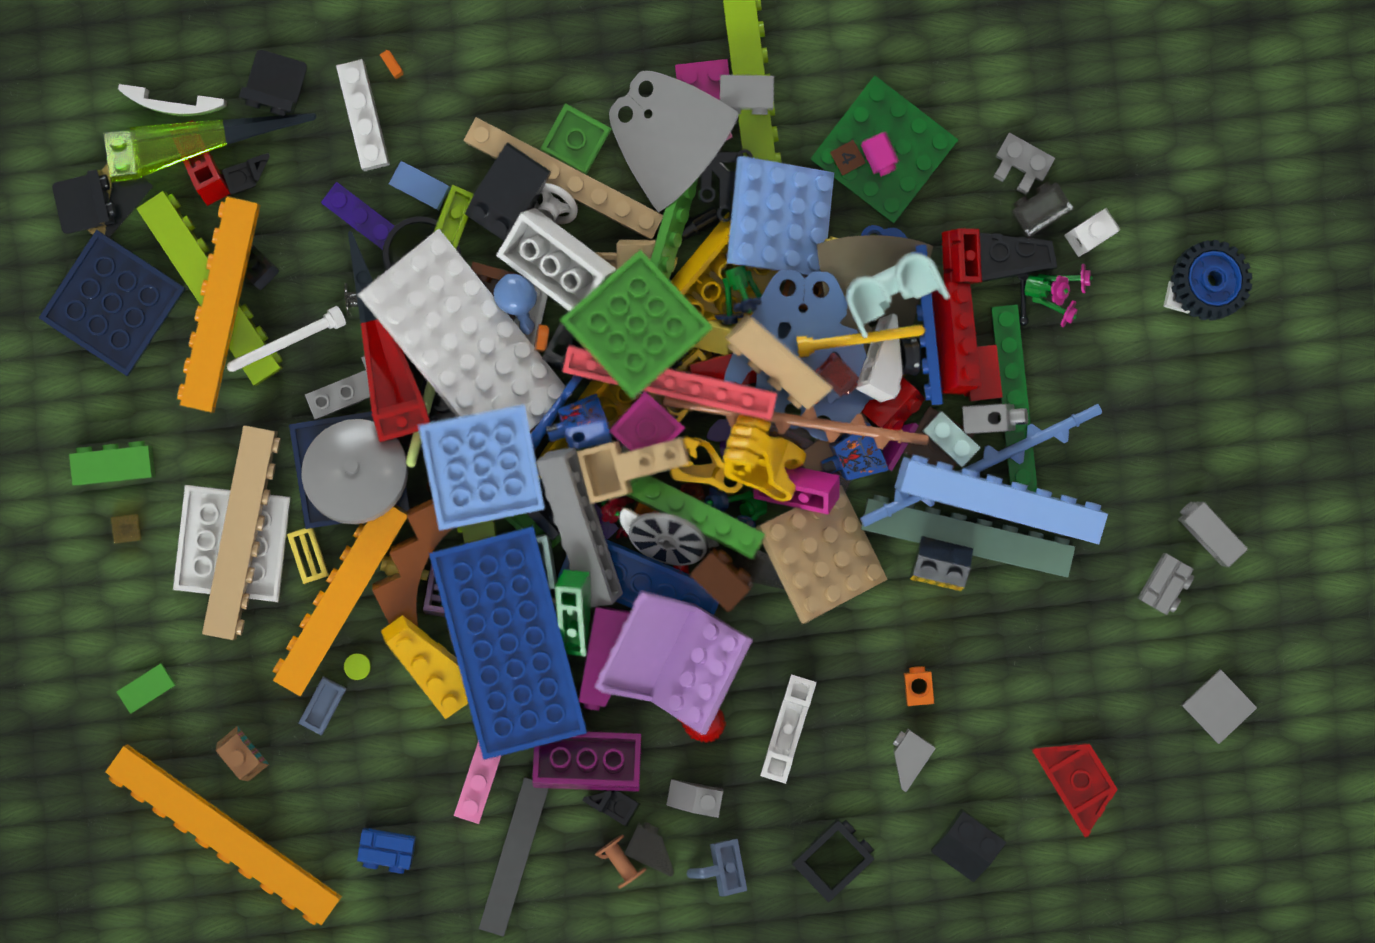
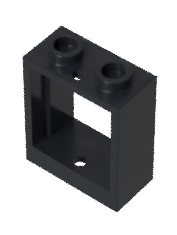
M837 818L792 860V865L828 903L875 860L871 854L874 849L865 839L860 842L853 835L856 830L846 819L841 822ZM839 830L864 858L831 888L806 860Z

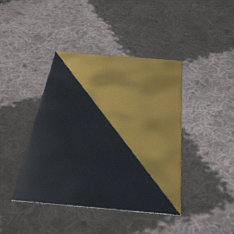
M117 154L101 170L109 179L110 190H108V194L116 209L115 223L88 229L91 234L99 230L109 238L154 187Z

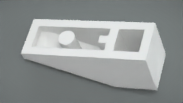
M890 314L879 318L875 331L898 328L897 315ZM900 339L871 342L855 389L879 402L893 399L898 395L903 375Z

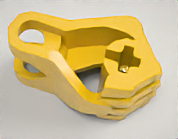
M739 414L736 425L731 430L727 441V450L724 454L725 476L731 480L758 489L775 500L782 502L791 500L796 488L795 484L789 480L785 468L791 470L804 465L806 453L789 440L768 437L766 432L769 431L770 422L759 417Z
M683 437L686 450L692 457L697 458L695 448L703 446L709 453L713 463L693 465L694 463L689 461L690 464L670 469L669 474L672 479L683 482L711 484L731 494L736 493L742 488L743 484L739 482L733 487H727L724 484V463L709 442L696 437Z

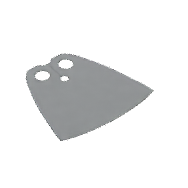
M653 71L639 72L630 83V90L627 95L618 98L609 111L610 124L630 170L658 213L678 199L703 173L728 138L739 115L736 110L706 92L678 79ZM643 81H650L653 84V92L649 97H642L639 94V85ZM624 106H629L633 111V117L627 123L621 122L618 118V112ZM650 109L652 116L647 119L644 116V112Z

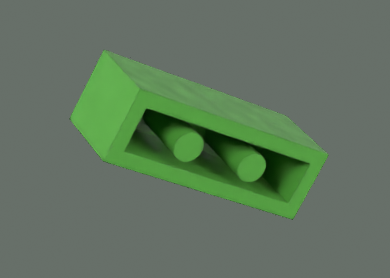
M144 441L129 442V448L120 449L118 444L102 445V451H92V446L76 448V453L69 454L72 486L155 477L152 446H145Z

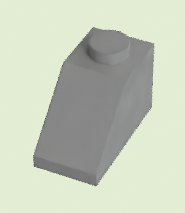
M909 729L905 733L901 731L893 742V745L896 746L893 752L900 787L905 792H907L936 749L932 744Z
M671 779L666 806L718 818L723 789Z

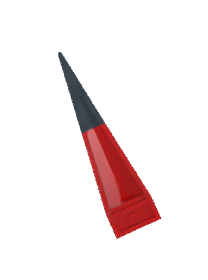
M349 231L348 237L361 323L372 417L379 442L419 432L418 425L430 423L425 401L402 348L358 295L373 282V279L355 237Z

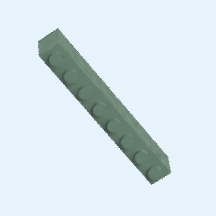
M875 494L873 499L867 498L864 515L883 507V504H889L890 498ZM915 504L891 514V517L887 516L866 527L861 523V530L920 543L921 536L973 548V556L1067 578L1075 551V546L1069 545L1070 540L1054 537V541L1043 539L1044 534L1029 531L1028 535L1018 533L1017 527L1003 524L1002 529L992 527L993 522L977 518L976 523L967 522V516L951 513V517L940 515L941 510L926 507L925 512L914 509Z

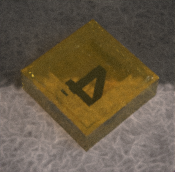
M138 514L111 517L114 544L141 540Z

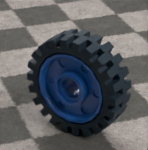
M1207 240L1193 245L1178 257L1177 263L1172 269L1174 274L1171 276V282H1174V286L1171 288L1172 292L1177 294V297H1175L1177 303L1181 302L1183 304L1181 308L1184 311L1189 310V315L1193 317L1199 316L1201 320L1209 319V321L1233 314L1245 304L1244 302L1250 296L1248 292L1252 290V284L1249 282L1253 278L1252 273H1248V269H1250L1249 263L1245 264L1243 261L1246 257L1243 254L1237 253L1239 249L1235 246L1229 247L1227 242L1219 243V240ZM1208 275L1214 277L1215 286L1208 282Z

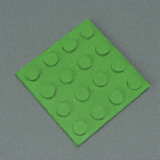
M641 250L560 319V322L632 400L713 329L709 322Z

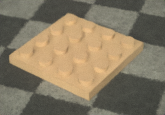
M840 485V497L829 515L793 508L755 528L765 534V539L762 543L802 624L888 580L864 530H861V523L842 485Z

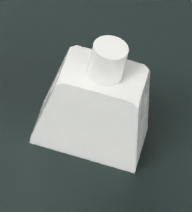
M1105 208L1064 236L1077 256L1080 257L1121 229L1108 209Z

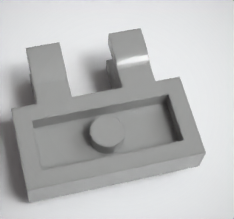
M1008 133L995 156L1002 160L993 177L1003 182L1011 166L1025 173L1016 190L1026 195L1035 179L1040 182L1044 180L1055 158L1017 136Z

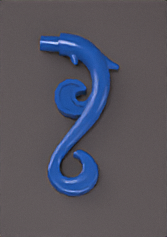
M573 376L560 397L530 434L533 451L536 450L547 433L546 427L553 424L558 415L559 408L564 406L571 393L581 381L582 376Z

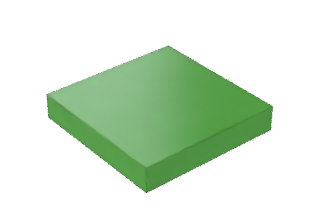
M565 103L540 150L587 175L612 128Z

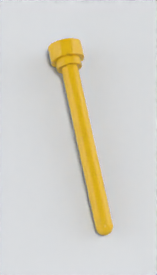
M922 325L866 332L867 337L865 338L861 333L813 340V337L807 338V335L796 337L799 358L810 357V354L815 353V350L921 336L925 333V328Z

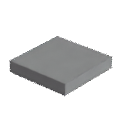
M1221 669L1182 704L1183 708L1217 744H1220L1257 709Z

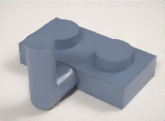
M729 839L710 844L714 866L689 868L687 870V876L691 879H706L716 876L719 896H728L747 891L738 839Z

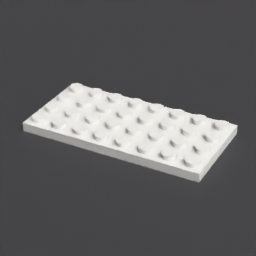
M440 229L432 233L358 294L457 417L524 404L529 430H531L541 421L566 388L547 362L542 359L543 357L539 352L534 350L535 347L510 316L497 306L494 296Z

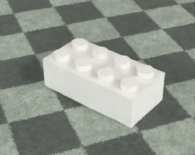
M536 208L520 214L496 255L568 311L572 310L617 270Z

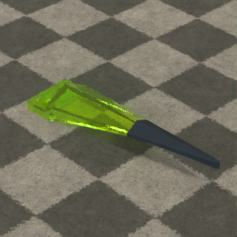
M307 113L285 115V117L267 116L129 127L130 130L105 133L104 141L110 181L113 183L138 179L207 151L260 134L315 120L316 114Z

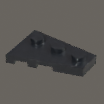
M980 233L982 282L1057 269L1052 241L1025 237L1017 238L995 233Z

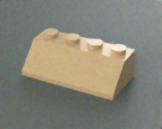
M747 314L743 316L725 337L730 342L727 347L738 357L743 353L749 358L750 361L747 365L758 374L764 371L770 377L767 382L777 391H780L782 388L790 394L787 399L798 409L802 405L806 409L811 408L832 389L830 385Z

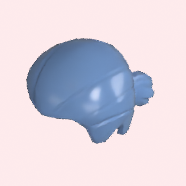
M519 274L505 275L495 286L494 300L502 311L517 316V319L520 321V330L523 334L529 335L535 330V324L530 318L529 311L536 304L537 292L532 282Z

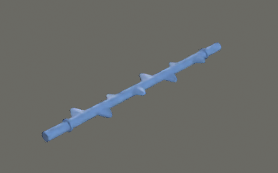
M1096 404L1075 415L1071 414V417L1044 430H1040L1035 425L1030 424L1027 426V438L1000 451L987 445L984 447L983 459L965 468L978 472L977 477H980L981 471L1008 458L1021 464L1024 461L1025 450L1052 437L1057 438L1062 443L1068 442L1069 429L1075 426L1079 427V424L1102 414V410L1099 404ZM895 489L894 502L887 505L883 504V507L860 517L863 526L866 527L887 516L891 517V514L920 500L930 507L935 504V501Z

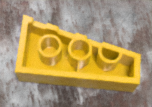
M403 615L381 630L386 644L445 719L468 704L457 658L447 651L443 645L434 641L427 633Z

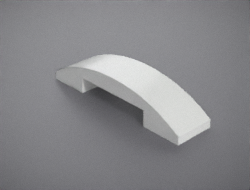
M119 84L118 90L136 103L169 115L197 116L216 112L227 107V101L219 98L198 96L197 104L193 106L148 99L149 90L143 87Z
M791 674L760 776L786 784L817 682Z

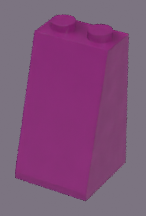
M597 606L595 609L579 702L584 703V708L599 710L600 706H606L611 696L609 693L601 692L595 686L601 671L610 657L612 648L616 645L622 633L623 625L628 620L632 611L605 606Z

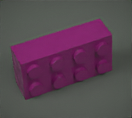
M587 732L586 734L534 747L533 787L639 791L641 734Z

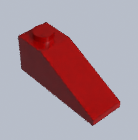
M191 120L170 131V135L193 185L205 204L208 206L229 195L230 191L195 122Z

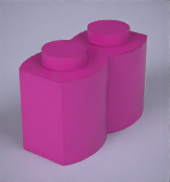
M886 132L862 142V150L873 174L879 173L882 177L895 171V165L898 164L899 159Z

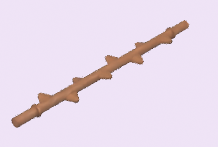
M668 396L664 397L663 406L688 409L690 412L695 410L726 415L730 427L736 425L737 417L741 414ZM814 407L806 409L801 416L773 412L771 420L764 419L768 422H774L779 434H784L791 425L825 430L829 442H834L841 433L873 437L878 449H883L890 440L898 441V443L906 442L927 446L929 435L904 432L903 429L898 431L866 426L862 414H857L850 423L819 419Z

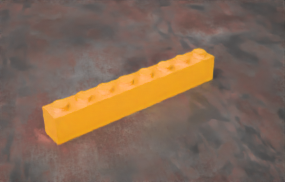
M226 197L225 202L220 203L218 217L221 218L219 228H215L212 243L216 244L214 254H209L206 269L210 270L208 280H203L201 295L204 296L203 304L198 306L196 310L195 321L198 322L196 332H192L189 341L192 353L190 358H186L183 373L187 374L185 384H180L177 399L181 400V406L215 413L261 207L257 203Z
M395 504L381 517L367 522L366 525L363 523L359 524L353 534V537L357 538L352 547L346 546L339 558L344 561L339 570L333 568L326 580V582L330 583L326 592L320 590L315 598L313 605L317 606L312 615L307 613L299 627L303 628L300 636H293L286 647L290 651L285 660L280 658L272 671L276 673L273 681L298 696L302 695L407 518L406 510Z

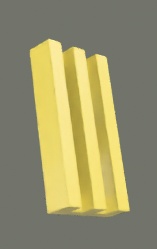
M304 528L288 533L289 543L303 584L329 576L314 528ZM305 533H309L321 570L319 574H317ZM296 536L300 538L312 574L310 577H307L296 544Z

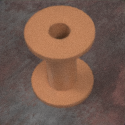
M623 834L595 853L601 859L609 858L624 879L617 886L618 889L626 886L647 870L646 867H643L637 871L618 844L624 838Z

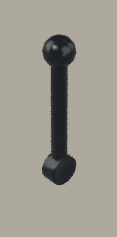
M1028 274L1018 276L1021 287V316L1019 320L1022 326L1029 323V318L1026 316L1025 295Z

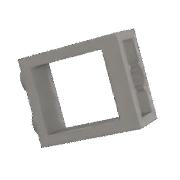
M1189 502L1180 511L1182 516L1178 520L1221 566L1229 567L1248 550L1204 502Z

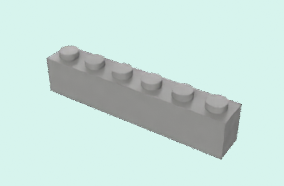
M572 447L547 452L536 461L537 471L542 478L546 499L550 502L554 514V523L559 529L562 547L566 551L570 562V570L590 572L591 607L613 604L623 592L594 504H590L576 449Z

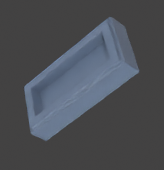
M323 676L298 724L322 736L347 688Z

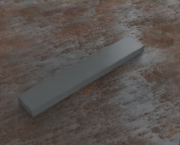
M524 777L479 926L480 930L503 937L549 789L534 788L533 779Z

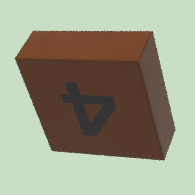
M854 140L830 152L842 176L866 164Z

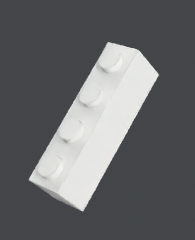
M361 59L336 65L361 169L368 171L390 165L365 62Z

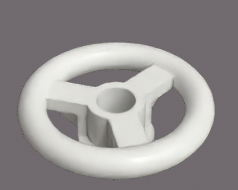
M546 183L541 192L543 202L539 204L537 201L534 208L557 224L572 222L578 213L575 200L561 187ZM552 193L562 197L566 203L560 202ZM561 213H569L566 216H559Z

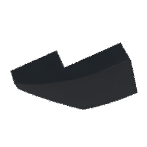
M269 152L221 170V174L230 191V196L256 186L270 157Z
M612 790L586 796L582 800L624 826L629 825L641 804L621 791Z

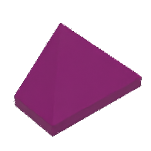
M910 423L903 425L901 429L904 432L915 433L919 425ZM890 440L881 449L890 471L894 469L908 443H898V441Z

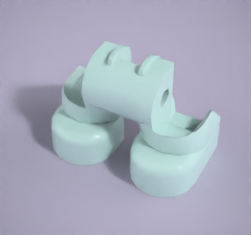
M911 253L902 257L897 265L872 277L862 276L855 279L847 289L846 299L853 318L862 336L865 338L867 333L863 324L885 314L884 311L890 307L891 295L900 292L904 300L913 297L918 299L935 290H938L945 299L949 298V295L933 262L923 254Z

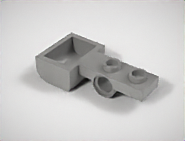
M364 356L361 357V359L366 369V361ZM367 369L305 394L314 419L321 418L370 398Z

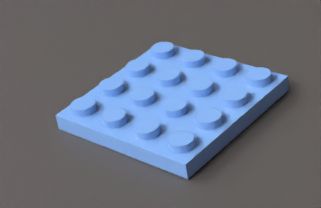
M744 156L738 157L727 263L773 271L795 270L804 276H808L811 272H820L817 244L828 239L834 172Z
M524 404L418 425L439 530L544 509Z

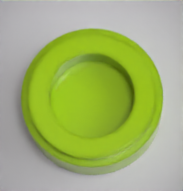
M361 653L350 655L344 663L345 673L353 680L365 678L371 671L369 658Z

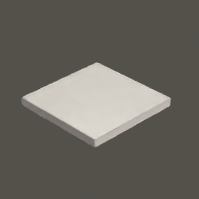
M185 485L173 590L210 594L231 490ZM270 495L268 505H263L261 515L265 516L263 531H258L256 541L260 542V548L257 558L253 557L251 567L255 568L252 584L248 583L246 593L250 594L249 599L279 602L291 497Z

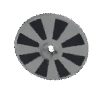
M648 513L635 518L629 528V538L635 548L645 556L670 565H690L700 561L706 554L707 540L704 534L695 525L680 517L665 513Z

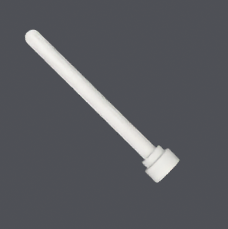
M335 306L327 310V313L323 315L324 318L228 362L227 369L230 372H234L325 328L338 329L346 325L345 318L340 308Z

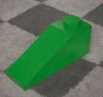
M564 569L555 585L558 626L567 655L586 657L588 652L592 595L590 572Z

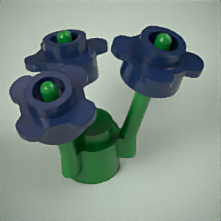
M713 486L709 488V495L706 496L704 501L705 504L723 512L728 509L729 502L743 500L739 506L741 515L735 519L754 529L756 528L755 521L767 513V502L754 499V494L751 490L728 497L724 491H717V488Z

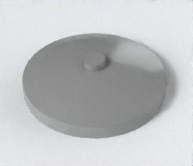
M363 419L341 421L322 431L307 449L302 464L303 487L315 508L326 517L346 524L366 523L387 513L400 499L408 479L407 457L397 438L379 442L373 421Z

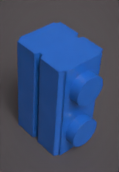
M364 828L361 833L357 861L363 862L362 867L378 869V866L382 865L388 866V871L403 874L405 869L410 870L412 866L416 836Z

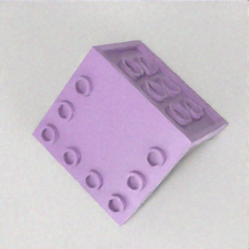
M641 591L628 620L623 625L622 633L616 645L612 648L610 657L599 675L595 688L604 693L651 701L697 732L707 734L752 639L696 604Z

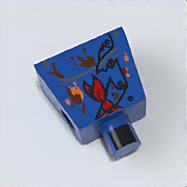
M597 394L559 408L558 414L561 422L546 427L550 442L566 438L569 448L575 447V449L612 442L608 424Z
M865 421L866 426H871L870 423ZM846 433L839 436L834 442L829 443L833 456L820 461L825 473L832 474L840 471L842 477L846 480L889 470L881 449L877 448L873 437Z

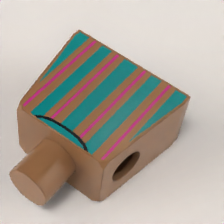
M238 726L217 742V753L240 780L249 782L269 765Z

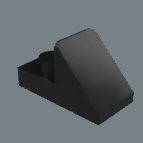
M252 244L245 276L261 290L279 273V269Z

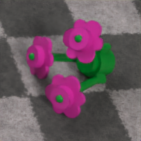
M1082 264L1081 275L1038 274V277L1029 275L1025 285V295L1032 297V302L1040 303L1063 314L1060 325L1064 328L1067 322L1071 324L1077 318L1076 314L1078 309L1074 308L1076 301L1073 300L1067 310L1058 306L1062 305L1064 299L1069 295L1070 287L1068 281H1081V291L1085 293L1086 286L1091 285L1093 277L1091 276V271L1086 270V264ZM1050 291L1053 294L1052 302L1043 298L1048 297Z

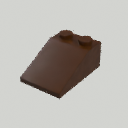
M714 548L697 565L690 576L729 612L751 590L754 584L751 582V576L741 568L738 570L731 563L733 560L725 551H718Z

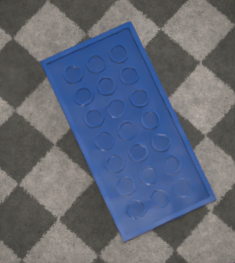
M534 527L429 553L483 760L586 734L585 722L558 626V619Z

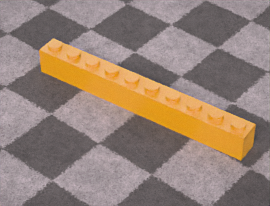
M128 744L123 746L106 770V773L110 775L108 779L120 788L124 785L132 791L130 795L141 803L144 801L148 802L153 806L152 811L162 818L168 816L175 821L173 825L183 833H187V831L196 836L195 841L206 849L209 846L218 852L216 856L227 864L232 862L239 867L238 872L246 878L251 879L254 877L261 882L259 886L271 895L275 892L282 897L281 902L292 910L296 907L303 912L302 917L309 923L322 925L342 898L337 892Z

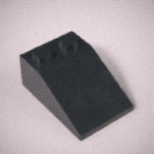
M510 143L505 144L474 193L465 215L505 241L520 214L534 208L551 171Z

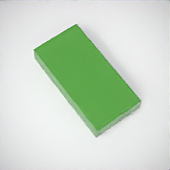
M160 663L118 690L117 694L130 714H132L176 684L164 665Z

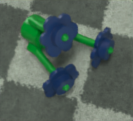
M745 266L725 271L727 278L722 280L725 287L726 314L715 315L717 320H722V324L732 325L738 323V318H743L744 314L755 311L757 305L762 303V294L753 280L751 271H746ZM748 283L757 298H748L745 287H748ZM731 286L733 291L740 290L743 299L741 303L734 305L733 310L734 312L741 311L742 313H732Z

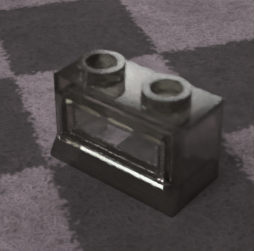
M1048 181L1035 189L1038 194L1031 199L1024 196L1013 203L1015 209L1010 213L1026 238L1031 237L1074 209L1057 182L1051 185Z

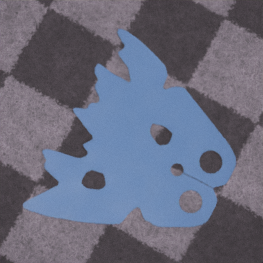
M781 270L777 272L761 297L762 303L757 305V309L751 316L798 358L796 337L807 335V338L813 337V340L858 334L857 330L840 324V321L847 315V302L836 278L828 272H811L806 278L799 271ZM787 279L792 280L796 284L795 293L788 297L782 295L779 290L781 282ZM818 281H824L829 286V293L824 298H818L813 294V285ZM803 301L808 306V310L805 313H801L798 309L799 305L803 304ZM789 322L792 327L789 335L784 339H779L777 331L779 323ZM863 344L815 350V353L810 354V357L799 359L817 375L821 373L825 378V382L832 387L831 391L827 394V400L831 404L836 398L842 397L846 383L856 387L867 356ZM836 351L840 354L842 360L841 368L829 366L828 356ZM733 352L724 381L741 384L747 374L753 370L747 365L750 359L743 353L738 357ZM761 371L760 374L757 373L755 388L763 390L772 389L773 386L767 382L770 377L764 371ZM861 392L863 395H865V396H866L867 398H869L870 400H873V399H874V398H872V397H870V396L864 394L863 392Z

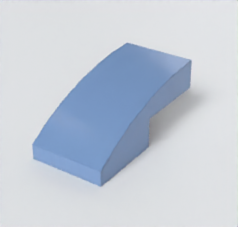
M400 161L389 182V185L437 210L440 209L451 188Z

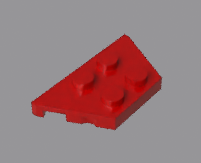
M1089 743L1032 749L1044 772L1086 838L1091 833V829L1098 818L1105 811L1108 802L1118 790Z

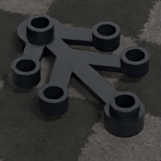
M749 150L718 152L701 174V189L698 192V198L703 203L711 202L715 198V191L711 187L712 171L719 178V209L716 212V216L721 222L730 221L732 217L730 190L734 194L736 171H727L720 163L737 162V158L740 157L741 153H746L748 157L753 158ZM704 190L710 191V199L706 200L703 198L702 193ZM722 209H727L729 211V217L727 219L722 218Z

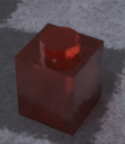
M834 352L815 370L840 397L843 394H850L857 387L858 384L856 382L860 379Z

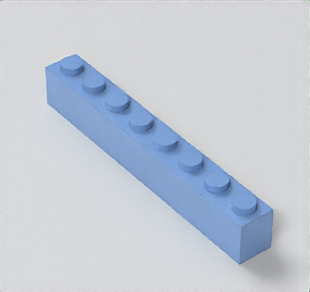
M913 455L912 459L903 457L895 488L901 492L1095 544L1100 543L1108 514L1100 510L1101 505L1088 501H1086L1085 505L1077 504L1076 498L1061 495L1060 499L1051 497L1052 492L1040 488H1037L1036 492L1027 490V485L1012 481L1010 486L1003 484L1002 478L987 475V478L984 479L977 477L978 472L963 468L962 472L952 470L953 465L940 461L937 462V466L927 463V458Z

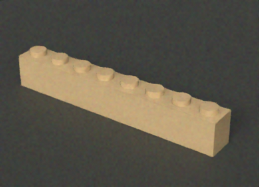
M477 117L474 119L463 140L466 144L497 159L505 144L510 143L551 171L546 183L561 187L575 201L649 240L654 239L661 225L662 214Z
M243 425L202 632L204 635L236 640L237 635H242L245 620L241 619L242 610L248 607L250 594L246 593L248 583L252 584L255 568H252L251 564L253 557L257 558L260 542L256 540L258 531H263L265 516L261 514L263 505H268L270 490L267 489L268 479H273L276 464L272 463L274 453L278 454L281 438L277 437L278 432Z

